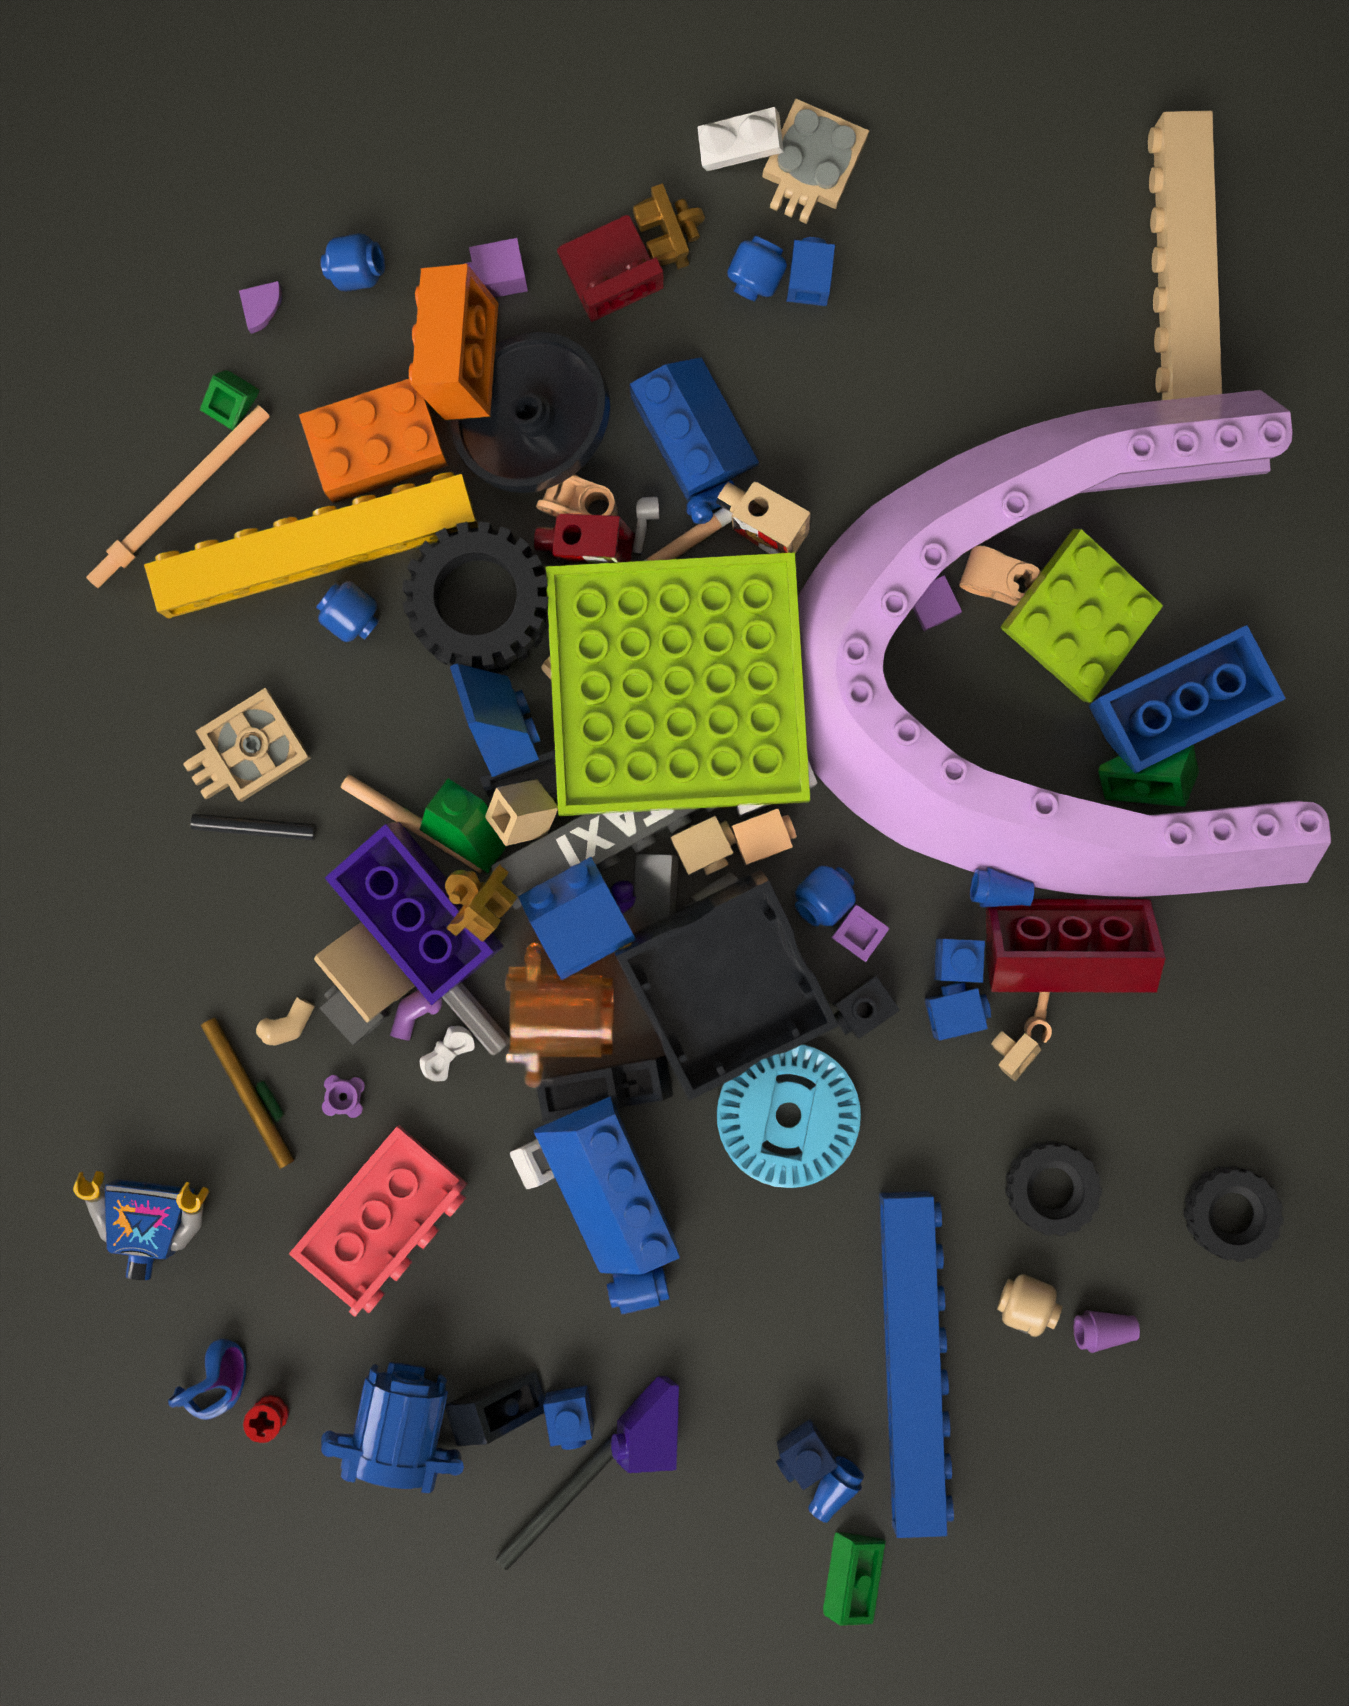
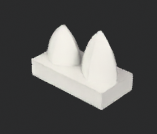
M775 107L698 126L701 161L706 171L784 153L780 116Z

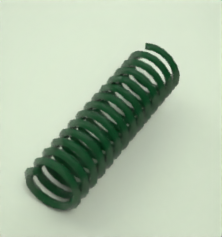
M265 1081L257 1083L258 1086L255 1089H258V1094H261L260 1096L264 1099L263 1101L267 1104L266 1106L270 1109L269 1111L273 1114L272 1116L276 1119L275 1121H279L285 1115L284 1111H281L282 1108L278 1106L279 1103L275 1101L276 1098L272 1096L273 1093L269 1091L270 1088L266 1086L267 1083Z

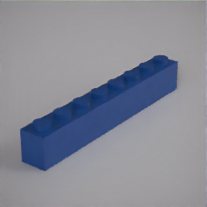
M929 1191L879 1193L892 1526L897 1538L947 1536V1522H953L954 1508L952 1496L946 1495L945 1479H952V1462L950 1453H944V1437H950V1417L948 1411H942V1395H948L949 1382L947 1370L941 1369L940 1353L947 1352L945 1327H939L938 1312L945 1311L943 1285L937 1286V1269H943L944 1266L942 1244H936L935 1227L942 1226L940 1202H934V1197Z

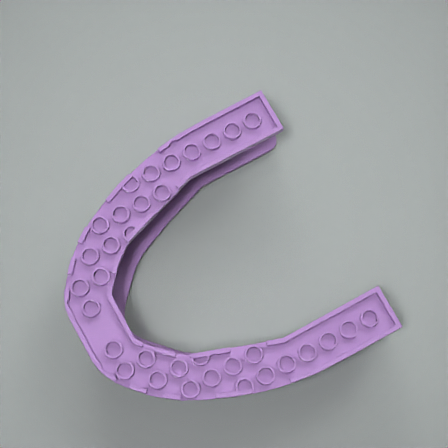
M1262 390L1152 401L1088 410L1030 425L976 446L923 473L871 506L831 546L798 595L807 754L814 773L851 811L902 846L975 872L976 869L986 871L990 867L1018 879L1033 882L1035 888L1084 895L1144 897L1307 883L1331 843L1327 813L1320 805L1314 802H1302V800L1146 815L1059 794L984 770L957 755L897 702L888 689L883 673L885 650L898 626L941 571L965 552L1022 520L1078 493L1267 474L1271 471L1270 459L1281 455L1292 442L1290 411Z

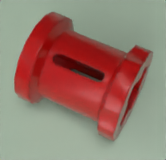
M267 1395L262 1397L245 1415L243 1427L247 1437L258 1443H266L273 1440L280 1432L281 1427L288 1421V1406L278 1396ZM262 1412H267V1419L273 1421L270 1426L266 1425L265 1418L259 1417Z

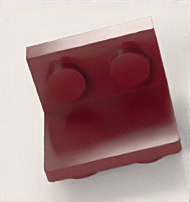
M629 215L616 219L557 248L558 256L590 322L596 321L664 288L663 270L657 257L650 259Z

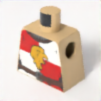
M728 482L716 500V504L733 513V529L768 554L793 552L796 554L809 534L810 512L758 482H753L747 492ZM756 513L764 514L759 517L753 516Z

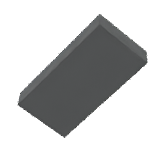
M636 854L634 896H636V901L633 906L632 933L676 912L679 856Z

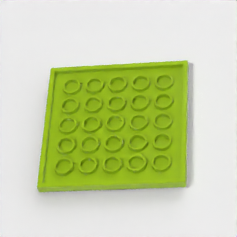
M795 552L546 567L559 816L810 802Z

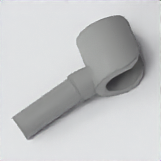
M642 497L637 502V528L632 548L634 553L642 554L647 529L646 520L659 519L657 497Z

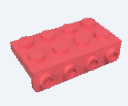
M398 1125L291 1250L289 1255L351 1307L349 1312L354 1317L362 1308L367 1313H370L385 1295L379 1288L390 1276L397 1281L412 1263L406 1256L417 1244L424 1249L437 1234L439 1229L433 1225L443 1212L451 1217L464 1202L466 1197L460 1192L468 1183Z

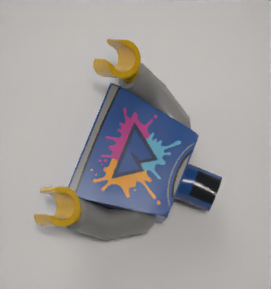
M101 1171L95 1172L92 1182L84 1178L83 1172H79L73 1187L74 1193L79 1198L85 1200L101 1239L107 1242L108 1252L129 1255L126 1278L133 1280H150L154 1258L167 1259L175 1254L176 1251L186 1247L202 1227L203 1202L209 1193L208 1188L202 1187L199 1194L195 1195V1188H189L190 1182H186L183 1187L122 1179H116L105 1184L104 1190L101 1187L104 1181V1173Z

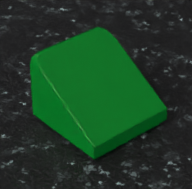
M224 370L212 376L200 411L229 429L234 430L242 422L256 400L259 389L234 373Z

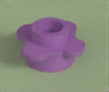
M331 1075L326 1078L324 1087L327 1090L324 1096L325 1101L322 1103L323 1112L328 1116L347 1114L350 1118L358 1117L363 1111L360 1097L361 1092L365 1089L364 1081L359 1077H354L351 1080L340 1079L337 1075ZM341 1093L347 1094L346 1100L340 1099Z

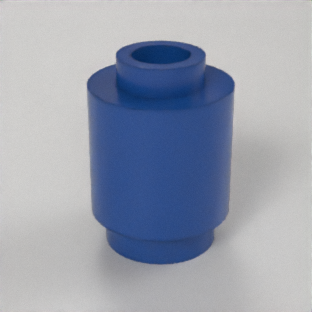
M663 1266L642 1275L613 1274L614 1282L607 1283L611 1307H619L622 1315L661 1306L660 1301L670 1299Z

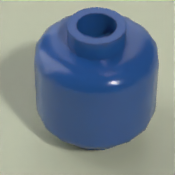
M358 233L331 239L327 244L325 254L321 256V269L325 278L331 279L333 285L338 290L347 292L371 288L376 285L380 275L384 273L385 260L380 245L377 242H373L369 236Z
M754 236L752 241L741 242L727 270L728 278L736 284L733 292L753 302L756 301L758 295L763 297L773 296L787 267L786 260L781 256L783 249L757 236Z
M335 581L316 606L320 610L318 615L319 623L344 642H351L358 635L365 640L379 622L373 616L377 610V601L352 581H346L341 585Z
M818 866L795 890L797 900L795 908L805 921L815 927H818L820 924L823 926L835 925L855 904L856 895L852 888L855 884L854 880L848 872L840 867L833 869L828 866Z

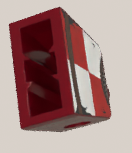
M558 514L555 527L537 526L534 535V547L536 551L553 552V556L564 566L632 562L635 534L620 516Z

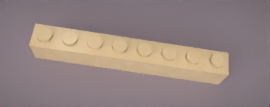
M1212 111L1163 112L1155 127L1150 128L1148 135L1149 153H1154V167L1150 171L1149 189L1151 193H1155L1156 207L1152 209L1150 219L1151 232L1157 233V247L1154 248L1152 253V270L1154 273H1158V287L1155 288L1153 295V309L1155 313H1159L1160 327L1156 329L1154 337L1155 351L1161 353V368H1158L1156 373V390L1158 393H1162V400L1222 394L1213 113Z

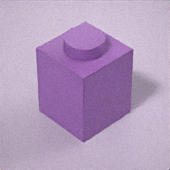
M517 238L469 247L472 262L464 264H468L494 298L528 291Z

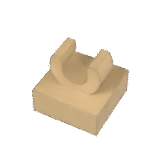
M1001 1031L991 1043L994 1046L993 1048L1004 1056V1059L999 1063V1067L1015 1082L1041 1051L1039 1044L1025 1033L1016 1043Z

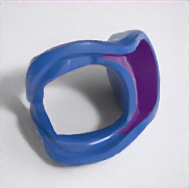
M219 1339L211 1343L205 1355L206 1379L186 1390L180 1386L176 1387L173 1396L168 1399L169 1406L172 1408L184 1406L190 1414L203 1420L215 1418L231 1409L241 1395L246 1376V1359L241 1347L228 1339ZM214 1388L226 1390L224 1397L204 1410L193 1401V1398L199 1393Z

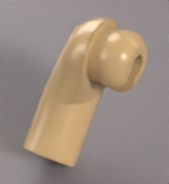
M296 997L287 1017L276 1020L265 1018L258 1023L256 1028L258 1037L262 1039L263 1043L273 1046L297 1039L301 1035L315 1005L303 998Z

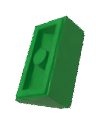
M845 1532L835 1533L823 1614L839 1626L873 1624L886 1540Z

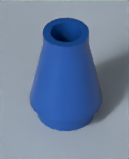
M990 867L986 871L976 869L973 874L970 899L972 902L979 903L980 907L1030 906L1033 901V882L1018 879Z
M841 1456L836 1457L838 1467L821 1478L814 1498L808 1506L811 1514L825 1523L829 1522L832 1516L862 1489L861 1482L864 1479V1474L853 1462Z

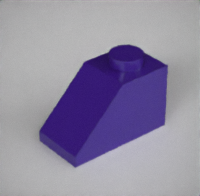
M658 1376L617 1420V1434H613L611 1440L612 1456L627 1473L677 1470L679 1385L667 1376Z

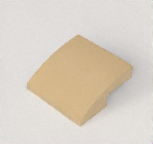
M362 922L316 954L314 958L367 1023L415 987Z

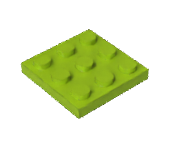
M1073 529L1000 628L1083 702L1092 703L1163 605L1082 529Z

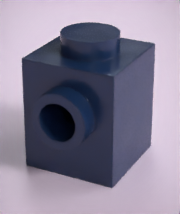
M811 1418L777 1441L779 1456L781 1457L776 1460L779 1469L789 1483L796 1479L802 1490H805L838 1467L833 1451Z

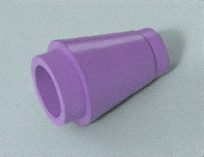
M1086 1310L1083 1315H1077L1074 1319L1073 1329L1077 1346L1081 1350L1088 1349L1090 1353L1139 1339V1323L1134 1315L1127 1316Z

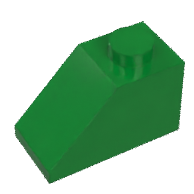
M1193 744L1137 773H1134L1120 756L1101 764L1098 772L1105 800L1186 807L1199 769Z
M449 778L425 808L419 830L486 873L491 871V866L498 861L508 847L505 846L486 820L485 816L488 807L485 802Z

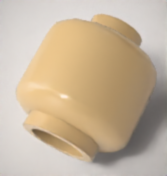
M1021 1274L1014 1281L1011 1279L1007 1280L999 1299L997 1310L1002 1312L1004 1324L1030 1336L1037 1337L1044 1332L1046 1326L1051 1329L1055 1328L1063 1306L1056 1303L1057 1292L1052 1285L1026 1274Z

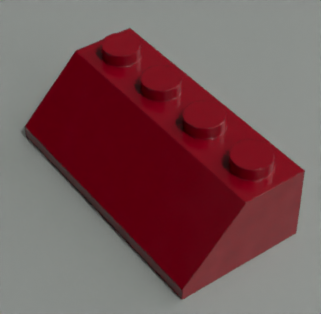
M1033 899L1030 906L986 907V963L991 992L1157 993L1166 957L1150 899Z

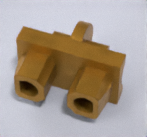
M662 183L651 187L652 197L633 206V213L641 232L661 225L664 235L647 241L650 258L657 257L660 266L675 262L677 269H681L689 265L687 259L689 249L682 232H686L689 242L699 239L700 235L697 226L705 220V216L701 208L689 209L686 199H680L675 202L678 212L675 215Z
M499 864L486 882L481 883L478 880L477 874L473 871L456 870L451 873L445 882V889L449 895V900L453 904H462L463 906L447 926V929L457 936L466 928L483 942L501 922L499 918L509 910L518 898L502 884V881L509 872Z

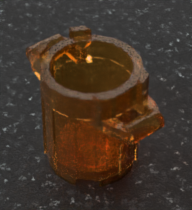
M538 943L528 945L524 956L526 967H509V974H506L505 991H511L509 1054H506V1063L527 1064L525 1083L532 1088L538 1087L542 1080L543 1067L541 1065V1057H601L602 1054L613 1055L614 978H605L603 975H571L561 980L558 974H541L540 961L543 949Z

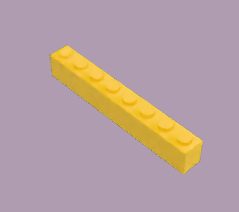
M453 472L441 473L433 476L430 479L431 483L417 487L412 483L399 485L391 490L392 494L376 498L375 495H364L352 500L351 506L337 509L336 506H326L313 511V516L302 520H297L296 517L283 518L274 522V527L259 532L256 528L245 529L234 534L235 539L221 543L218 540H206L197 543L194 546L195 550L182 554L179 551H168L155 556L156 561L144 564L157 612L166 618H172L417 548L425 541L431 544L439 540L435 533L446 528L448 534L457 532L456 524L468 522L470 528H478L466 482L462 474L454 476Z

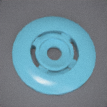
M804 1044L786 1053L770 1056L754 1064L742 1075L724 1083L718 1098L717 1126L726 1152L732 1161L747 1175L774 1187H803L828 1177L850 1155L860 1130V1102L855 1086L847 1072L826 1053ZM782 1074L803 1076L814 1082L816 1086L808 1089L806 1086L796 1082L785 1081L778 1083L776 1076ZM787 1102L796 1104L801 1111V1119L798 1124L789 1128L781 1126L776 1119L778 1107ZM768 1140L773 1145L781 1148H796L799 1146L802 1153L781 1155L767 1150L762 1146V1143Z

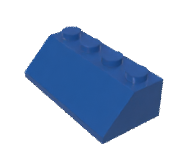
M1248 625L1099 697L1089 705V708L1108 744L1131 770L1137 773L1286 698Z
M611 1096L534 1129V1134L600 1273L642 1275L680 1258L674 1234Z

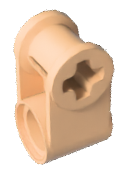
M575 474L562 483L548 488L543 500H538L536 508L557 518L558 514L591 515L588 513L589 505L595 500H604L609 506L602 515L617 516L618 514L614 496L608 488L582 479Z
M976 546L970 552L959 586L972 594L990 597L1016 606L1027 592V590L1024 593L1019 592V584L1016 581L1020 577L1026 579L1025 586L1029 589L1041 571L1033 564L1006 556L995 549Z

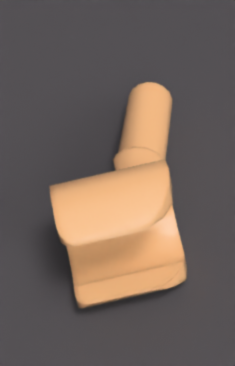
M1039 992L1034 1016L1029 1017L1024 1024V1031L1030 1038L1031 1030L1035 1025H1044L1042 1032L1043 1042H1047L1052 1035V1029L1046 1021V1010L1050 992Z

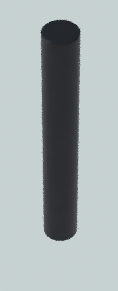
M192 814L191 817L192 830L315 840L316 824Z

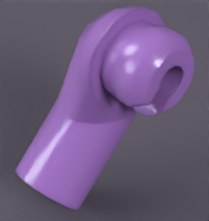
M419 990L403 998L398 1005L390 1036L410 1041L416 1018L427 1012L433 1015L439 1012L442 1006V998L431 1005Z

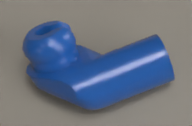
M732 480L705 490L689 499L687 502V513L691 515L694 523L705 524L712 519V510L721 507L716 504L720 492L728 482L734 485Z

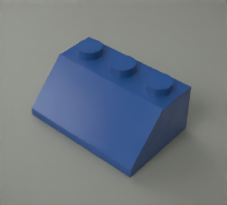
M702 357L665 364L630 383L631 399L687 502L693 496L730 481L759 465L758 459Z

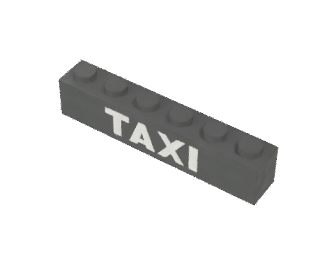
M719 807L705 808L707 813H710ZM701 808L582 815L491 867L494 871L500 864L509 872L502 881V884L518 897L589 857H592L601 873L620 863L621 860L618 854L632 847L635 853H638L656 843L657 840L654 834L668 827L671 833H674L692 823L693 820L690 815ZM519 898L513 904L515 910L523 908Z

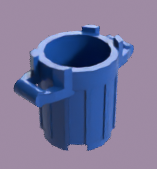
M389 1362L387 1372L379 1373L377 1371L378 1365L373 1364L370 1368L369 1376L364 1381L354 1433L343 1434L326 1431L321 1437L322 1454L326 1457L334 1456L342 1459L340 1467L342 1468L341 1477L345 1481L355 1483L356 1478L374 1485L389 1488L413 1489L422 1487L421 1493H431L435 1488L437 1473L457 1476L464 1469L462 1456L458 1450L437 1448L448 1391L445 1390L447 1379L440 1374L438 1375L437 1383L424 1378L426 1368Z

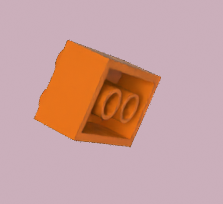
M468 264L421 268L420 285L415 290L418 311L417 323L412 328V340L415 347L413 363L409 366L411 386L444 420L490 417L499 303Z
M409 379L299 414L324 493L332 503L448 466L428 403L411 386Z

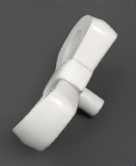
M462 1026L448 1027L443 1042L438 1041L436 1043L435 1051L420 1058V1068L423 1075L432 1081H445L448 1077L450 1062L457 1055L472 1051L475 1048L471 1032Z

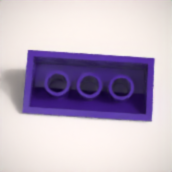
M400 822L388 823L382 826L325 877L328 883L431 1005L435 1004L472 975L504 947L493 933L482 942L466 928L457 936L447 929V926L463 905L453 904L449 900V895L445 889L447 878Z

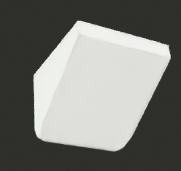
M537 1139L510 1152V1156L526 1189L538 1187L555 1178Z

